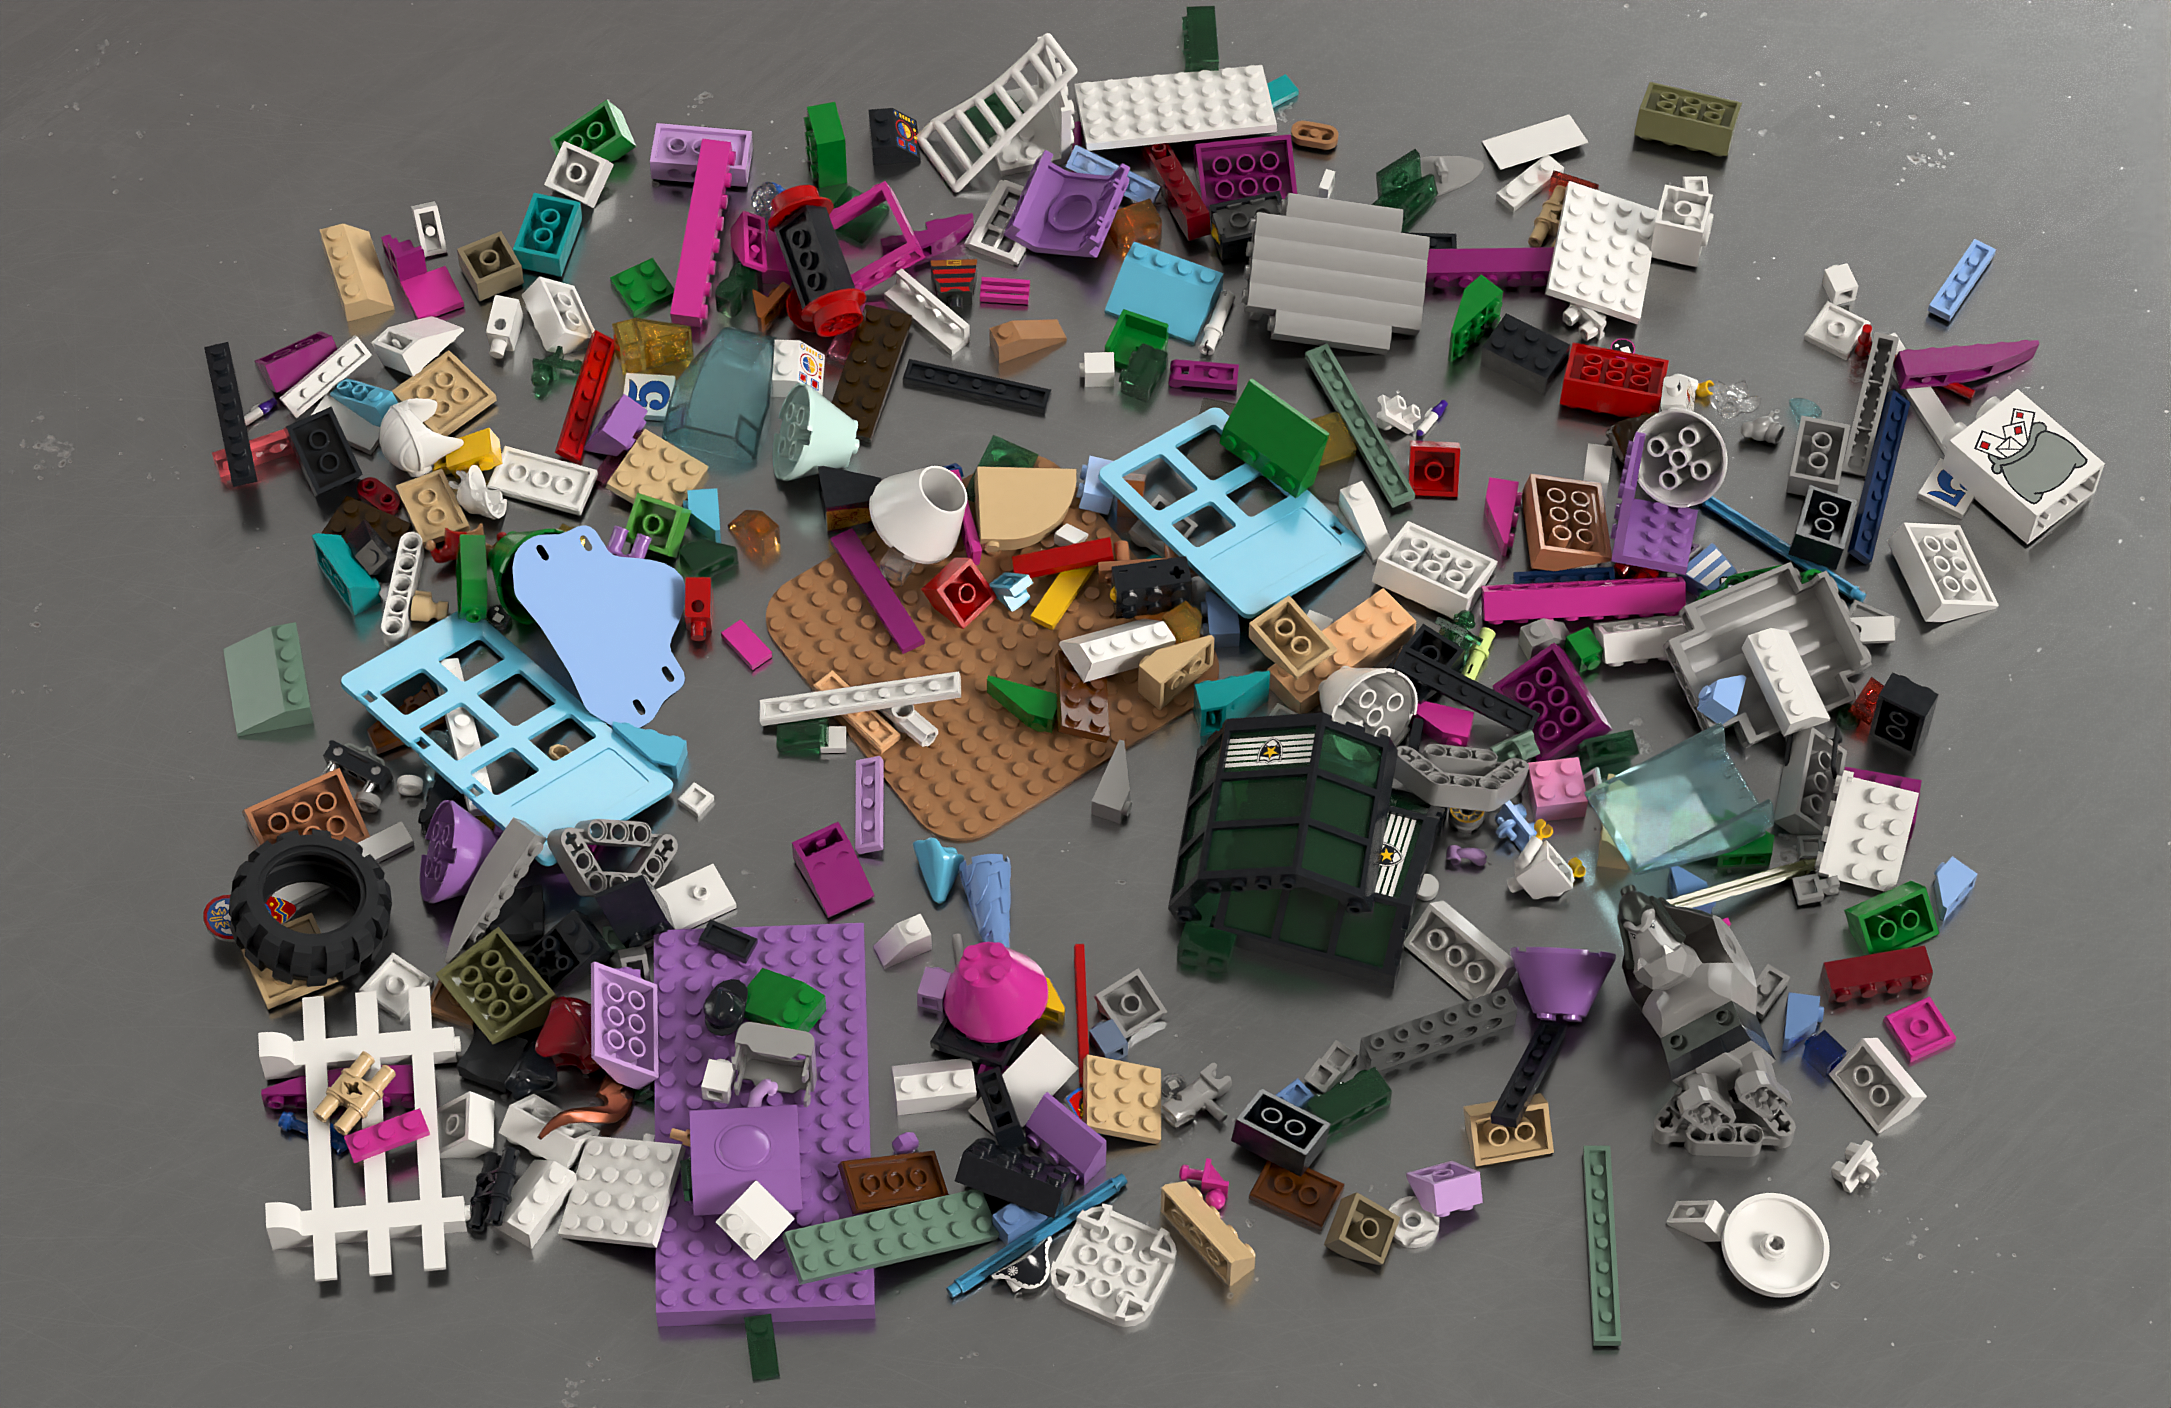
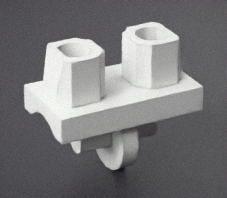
M1570 302V306L1563 312V321L1569 326L1574 325L1576 322L1581 323L1582 325L1579 327L1578 332L1586 341L1593 337L1599 340L1604 337L1605 333L1603 330L1606 326V316L1601 312Z
M1385 395L1377 398L1382 406L1381 411L1377 413V424L1381 429L1389 430L1392 427H1396L1406 434L1414 431L1413 423L1421 419L1419 407L1412 404L1406 408L1405 400L1399 395L1391 399Z
M1865 1140L1862 1145L1851 1142L1845 1151L1846 1159L1850 1160L1848 1164L1836 1161L1832 1166V1176L1842 1182L1844 1191L1851 1193L1859 1182L1865 1183L1867 1179L1875 1181L1879 1177V1171L1876 1168L1879 1162L1871 1150L1872 1142Z

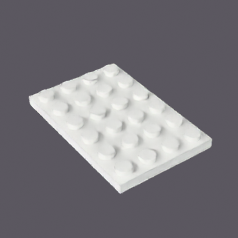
M1569 181L1565 191L1545 294L1638 324L1641 318L1652 258L1651 245L1658 210Z

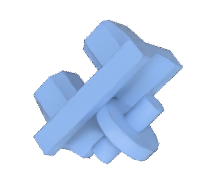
M1509 800L1502 805V809L1495 816L1496 822L1499 825L1496 834L1499 838L1508 836L1522 852L1530 838L1537 834L1534 830L1535 822L1527 823L1525 820L1527 811L1522 803L1513 805Z

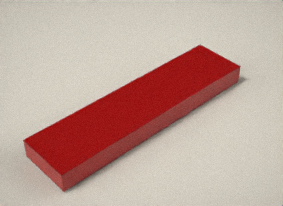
M1110 537L1012 556L1014 573L1027 574L1030 578L1098 565V562L1114 561Z

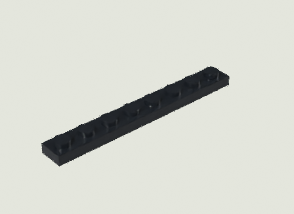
M225 342L204 347L232 485L236 487L258 482L229 343Z

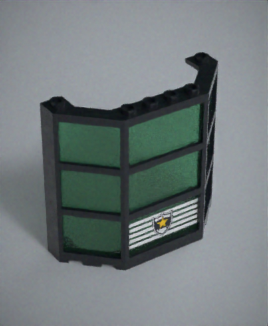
M1324 712L1226 719L1222 724V728L1219 731L1216 730L1208 738L1206 745H1201L1197 749L1168 910L1176 921L1181 923L1201 921L1202 915L1195 907V904L1206 893L1219 894L1229 891L1241 893L1247 890L1268 891L1270 889L1292 890L1301 887L1338 899L1347 913L1360 914L1362 912H1372L1398 750L1391 738L1381 733L1378 737L1365 733V727L1348 721L1345 725L1332 720V715Z
M1300 763L1262 765L1259 770L1309 766ZM1307 777L1250 780L1246 794L1249 796L1247 803H1242L1239 817L1242 820L1301 816ZM1316 778L1310 818L1367 838L1373 798ZM1364 780L1362 784L1375 789L1376 783ZM1392 788L1372 912H1362L1360 914L1347 913L1338 899L1305 887L1292 890L1270 889L1268 891L1247 890L1241 893L1234 891L1221 892L1217 913L1212 916L1209 930H1213L1212 941L1394 989L1401 967L1406 930L1409 928L1410 919L1436 836L1441 837L1448 807L1430 805L1415 793ZM1299 826L1234 830L1232 839H1235L1234 845L1228 846L1225 860L1228 861L1227 870L1292 866ZM1308 827L1301 867L1358 888L1365 848Z

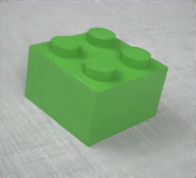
M637 493L626 526L629 532L625 542L634 544L637 533L652 538L648 547L649 550L676 558L692 510Z

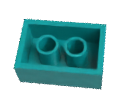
M533 193L513 247V252L523 269L562 276L582 222L580 202Z

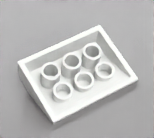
M1408 521L1378 558L1372 582L1407 599L1418 602L1429 609L1440 612L1451 619L1463 622L1480 596L1481 586L1486 585L1498 561Z
M1903 523L1887 540L1925 622H1947L1993 610L1999 606L1960 525Z

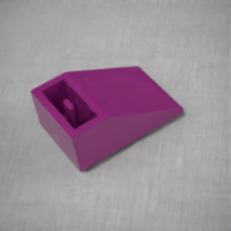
M839 822L792 842L793 859L828 918L875 897L851 842Z

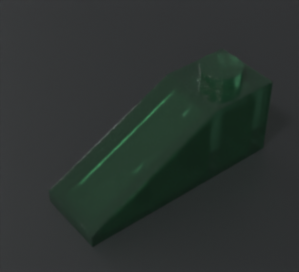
M1433 174L1423 176L1382 194L1371 205L1403 209V227L1438 195L1435 177Z

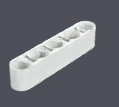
M415 532L405 533L399 541L381 623L383 641L388 648H393L405 641L408 634L412 599L415 596V590L418 588L424 561L423 541L421 536Z

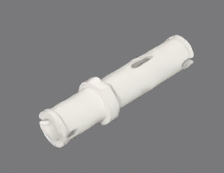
M1226 290L1220 292L1210 322L1204 328V337L1199 345V351L1205 355L1208 349H1210L1208 355H1212L1217 341L1222 338L1223 326L1235 300V295L1231 291H1227L1226 296Z

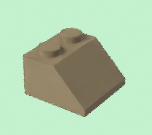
M1357 1192L1341 1199L1324 1246L1348 1259L1383 1265L1401 1217Z

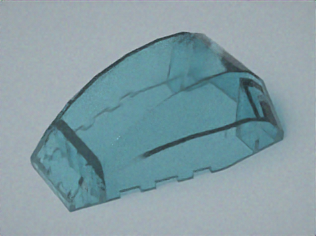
M731 326L722 329L697 354L675 382L664 420L662 439L670 444L757 464L772 421V374L774 344L777 337Z

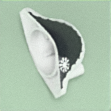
M1051 1236L1045 1238L1018 1260L992 1274L991 1277L993 1279H1005L1014 1293L1021 1288L1033 1289L1041 1286L1050 1273L1048 1249L1052 1242Z

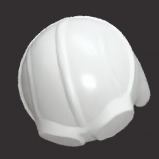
M415 398L390 406L381 422L379 442L383 455L394 466L408 472L411 477H420L429 473L432 470L431 465L445 455L459 449L464 444L462 439L432 432L423 424L424 421L435 414L437 409V402L435 400Z

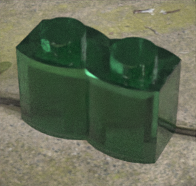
M741 261L732 267L729 277L722 280L715 291L716 310L733 318L742 310L744 301L752 297V290L757 291V270L743 266Z

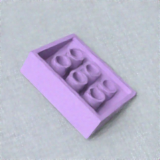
M593 962L591 963V1058L617 1083L637 1090L659 1078L657 984Z

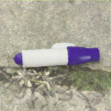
M273 397L268 401L253 406L250 412L244 416L246 426L262 415L267 414L278 404L277 400Z
M1441 400L1438 405L1426 412L1425 420L1416 429L1417 436H1424L1436 420L1440 418L1448 406L1445 400Z

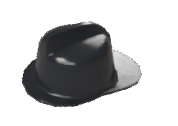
M735 979L725 980L716 985L706 998L703 1006L705 1025L714 1035H730L742 1024L748 999V989L743 982Z

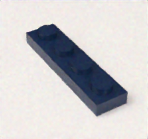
M1613 567L1513 572L1514 584L1615 580Z

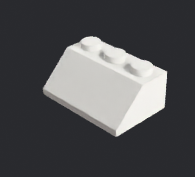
M538 277L522 294V298L526 304L527 311L532 317L534 327L542 339L543 347L546 351L562 355L587 348L591 335L595 330L575 286Z
M1863 1038L1829 1073L1831 1078L1877 1133L1883 1132L1910 1115L1927 1097L1878 1038Z
M961 1058L891 1066L897 1116L970 1108L977 1102L974 1071L970 1060Z
M532 1094L509 1105L499 1133L507 1137L506 1139L510 1143L527 1148L530 1154L536 1157H543L546 1160L556 1161L569 1169L579 1163L588 1137L598 1136L600 1130L587 1123H574L561 1126L540 1140L537 1137L544 1126L554 1116L564 1110Z
M534 1160L512 1188V1201L506 1206L502 1225L494 1227L532 1249L567 1204L571 1189L577 1181L576 1173L553 1160Z

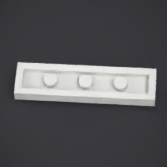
M354 335L279 399L291 414L298 418L371 357L372 354L360 339Z

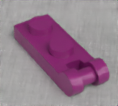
M1179 359L1172 360L1170 363L1172 374L1169 375L1168 384L1173 388L1192 386L1237 390L1239 364Z

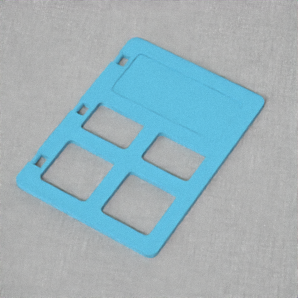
M1210 408L1102 467L1098 478L1179 557L1186 556L1188 566L1242 617L1250 619L1270 609L1288 595H1294L1358 558L1364 553L1365 545L1350 529L1348 530L1308 490L1295 498L1272 482L1287 498L1253 517L1247 516L1226 495L1255 478L1264 476L1263 474L1245 463L1216 480H1210L1177 449L1180 445L1210 429H1215L1222 435L1229 416L1220 408ZM1157 458L1163 459L1195 490V492L1162 510L1154 509L1122 478ZM1205 506H1212L1234 528L1200 547L1193 546L1172 526ZM1336 526L1342 534L1338 535L1332 527Z

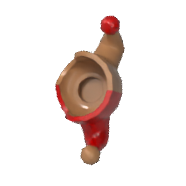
M479 523L477 529L467 532H455L445 528V545L439 550L436 548L435 542L429 540L425 543V548L430 551L436 563H447L456 560L460 534L484 535L483 524ZM499 532L496 536L497 542L507 534ZM497 542L493 546L486 543V559H488L490 550L495 547Z

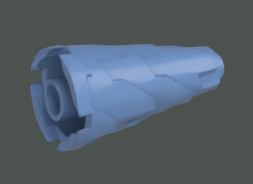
M984 854L971 857L972 864L968 866L966 860H964L959 865V875L982 941L999 942L1005 947L1010 948V859L1007 857L1004 861L1002 854Z

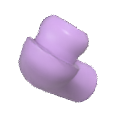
M763 1079L751 1090L747 1107H761L763 1097L766 1094L769 1096L776 1094L778 1084L772 1082L771 1079Z

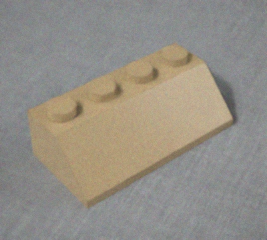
M346 224L320 229L322 246L347 322L395 310L369 231Z
M1186 1181L1165 1184L1161 1187V1213L1229 1287L1255 1268L1256 1255L1252 1247L1247 1243L1243 1244L1236 1230L1221 1220V1216L1215 1207H1209L1205 1203L1201 1192L1196 1187L1192 1188Z

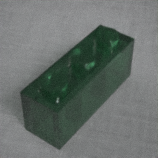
M1215 6L1187 7L1186 16H1182V31H1187V35H1183V48L1188 49V54H1185L1184 57L1185 68H1189L1190 72H1200L1202 70L1219 71Z
M1376 1067L1369 1070L1364 1069L1359 1071L1351 1080L1337 1083L1327 1093L1313 1096L1307 1103V1112L1331 1123L1328 1133L1329 1137L1390 1104L1392 1090Z

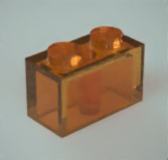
M1149 198L1117 210L1108 234L1117 250L1131 247L1133 242L1138 243L1160 235L1162 233V219Z

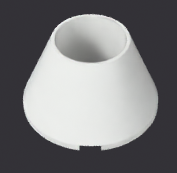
M930 466L889 476L876 486L873 495L870 497L869 510L872 523L882 540L890 548L894 546L904 553V558L922 564L937 563L947 558L957 545L967 504V492L962 481L953 472L940 466Z

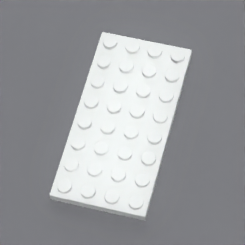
M1262 65L1074 84L1086 149L1089 151L1277 132V123Z

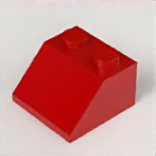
M1410 440L1408 482L1415 495L1458 497L1460 443Z
M955 557L921 589L934 609L961 629L970 624L997 598L971 558Z

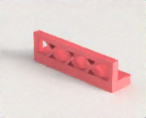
M284 429L249 440L254 466L294 453ZM225 449L212 452V457L220 477L229 475L230 471Z

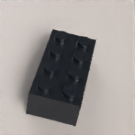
M977 1138L963 1152L955 1182L1055 1218L1069 1204L1077 1174L1070 1172L1071 1170L1065 1166L1047 1164L1043 1158L1023 1155L1016 1148H1004L996 1145V1142L992 1139Z

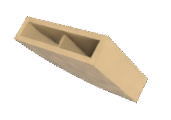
M977 467L974 476L976 531L982 550L997 552L998 550L1021 549L1036 544L1053 533L1064 520L1072 502L1076 488V469Z

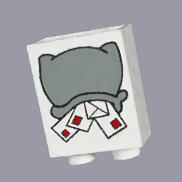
M2018 389L2002 401L1996 396L1991 397L1977 412V420L1968 427L1963 422L1955 424L1942 440V445L1947 448L1942 468L1975 496L1974 499L2026 544H2029L2094 494L2105 465L2103 461Z

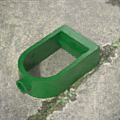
M460 534L455 564L458 619H466L470 623H476L480 620H485L487 611L488 582L485 535Z

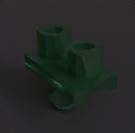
M1462 610L1455 614L1453 617L1454 624L1438 616L1435 622L1441 626L1438 633L1452 642L1456 637L1454 643L1465 649L1466 655L1473 643L1481 645L1483 639L1468 631L1475 627L1472 612Z

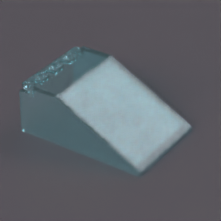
M1721 722L1584 792L1585 797L1634 876L1732 852L1765 835V830L1774 826L1772 801L1767 799L1759 803L1751 789H1745L1748 784L1739 770L1734 768L1735 764L1725 750V733Z

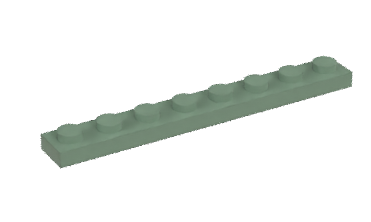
M1325 344L1305 352V359L1392 508L1414 500L1415 493L1329 345Z
M1583 1146L1593 1346H1621L1610 1146Z

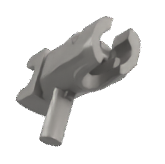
M1211 1063L1200 1072V1077L1177 1093V1100L1171 1098L1161 1106L1163 1108L1161 1111L1162 1117L1171 1126L1177 1128L1193 1119L1200 1109H1207L1222 1123L1228 1115L1213 1099H1219L1229 1091L1232 1084L1231 1077L1225 1076L1222 1079H1215L1217 1064Z

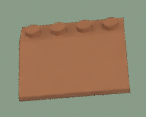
M1530 474L1522 490V503L1531 568L1560 571L1610 562L1612 560V552L1601 483Z
M340 768L242 811L258 847L267 840L273 845L276 843L278 835L298 830L299 835H311L312 829L331 831V838L341 841L345 836L356 843L370 837Z

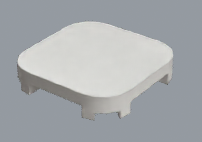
M1102 1203L1101 1207H1093L1086 1211L1082 1210L1077 1216L1075 1226L1056 1261L1052 1263L1050 1270L1051 1287L1057 1298L1068 1305L1117 1326H1136L1144 1322L1151 1314L1172 1274L1177 1257L1176 1246L1170 1237V1232L1161 1227L1158 1231L1112 1211V1205Z

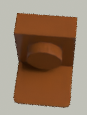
M783 281L777 288H773L770 291L768 297L754 289L752 290L754 311L760 332H763L786 307L791 287Z

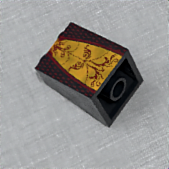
M818 466L819 495L827 535L842 533L851 528L854 531L875 528L870 516L869 501L876 486L882 479L842 469Z

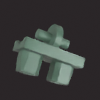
M1530 729L1489 747L1491 751L1497 754V762H1505L1511 758H1519L1526 761L1540 754L1534 740L1533 731Z

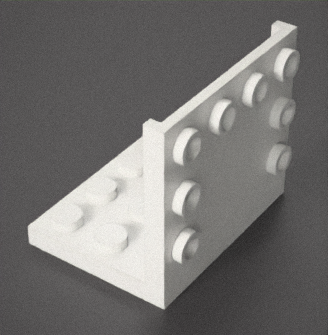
M1046 46L1038 54V57L1057 80L1062 75L1061 65L1055 62L1054 58L1056 56ZM1037 71V85H1033L1032 88L1040 97L1049 86ZM1067 84L995 155L1001 177L1031 171L1036 159L1044 150L1054 154L1050 162L1055 165L1068 162L1071 156V144L1074 143V136L1071 130L1074 129V120L1071 114H1074L1075 111L1072 100L1067 98ZM1021 88L1006 91L1022 113L1032 105V102ZM996 93L984 100L1006 130L1016 121ZM982 115L992 146L1000 137Z
M1844 770L1843 775H1837L1833 793L1838 794L1837 800H1831L1827 815L1832 816L1830 827H1824L1821 841L1826 842L1824 852L1818 851L1815 869H1819L1818 876L1828 878L1838 875L1839 881L1886 892L1897 886L1919 793L1853 777L1854 772Z

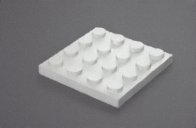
M589 1136L576 1172L577 1181L571 1189L558 1234L566 1239L657 1248L686 1148L682 1144Z

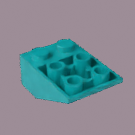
M1255 671L1248 675L1228 676L1221 680H1206L1195 684L1193 712L1200 737L1211 735L1216 730L1219 731L1226 719L1245 718L1269 700L1270 671Z

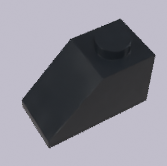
M363 520L347 536L354 557L370 575L381 574L396 560V554L366 520Z

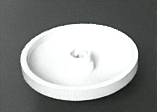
M1763 1193L1745 1199L1732 1211L1722 1231V1251L1729 1269L1742 1284L1762 1295L1791 1297L1803 1293L1817 1282L1827 1266L1829 1239L1824 1225L1807 1205L1788 1195Z

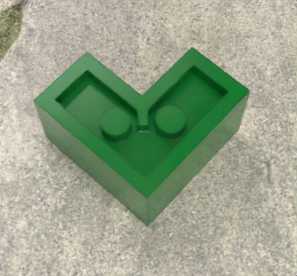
M1123 309L1105 344V352H1114V366L1124 370H1128L1136 352L1159 360L1168 342L1169 325Z

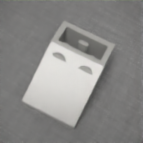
M430 316L388 327L371 343L383 365L414 377L433 358L437 357L445 347L455 341L464 329Z

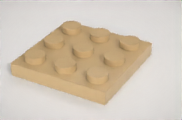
M449 350L424 367L414 377H410L392 390L398 403L415 398L435 400L437 402L436 412L428 420L424 421L423 424L432 432L443 436L450 435L497 401L496 395Z
M644 429L607 482L606 488L634 504L637 493L683 507V500H688L687 490H695L708 471L709 466Z
M312 913L283 924V926L301 933H321ZM245 949L241 950L267 1009L338 982L337 978L333 977L327 979L325 986L307 987V981L293 979L292 985L275 980L272 977L273 971L268 968L261 972L245 957Z
M1087 1054L1083 1059V1122L1099 1134L1158 1144L1161 1141V1069Z

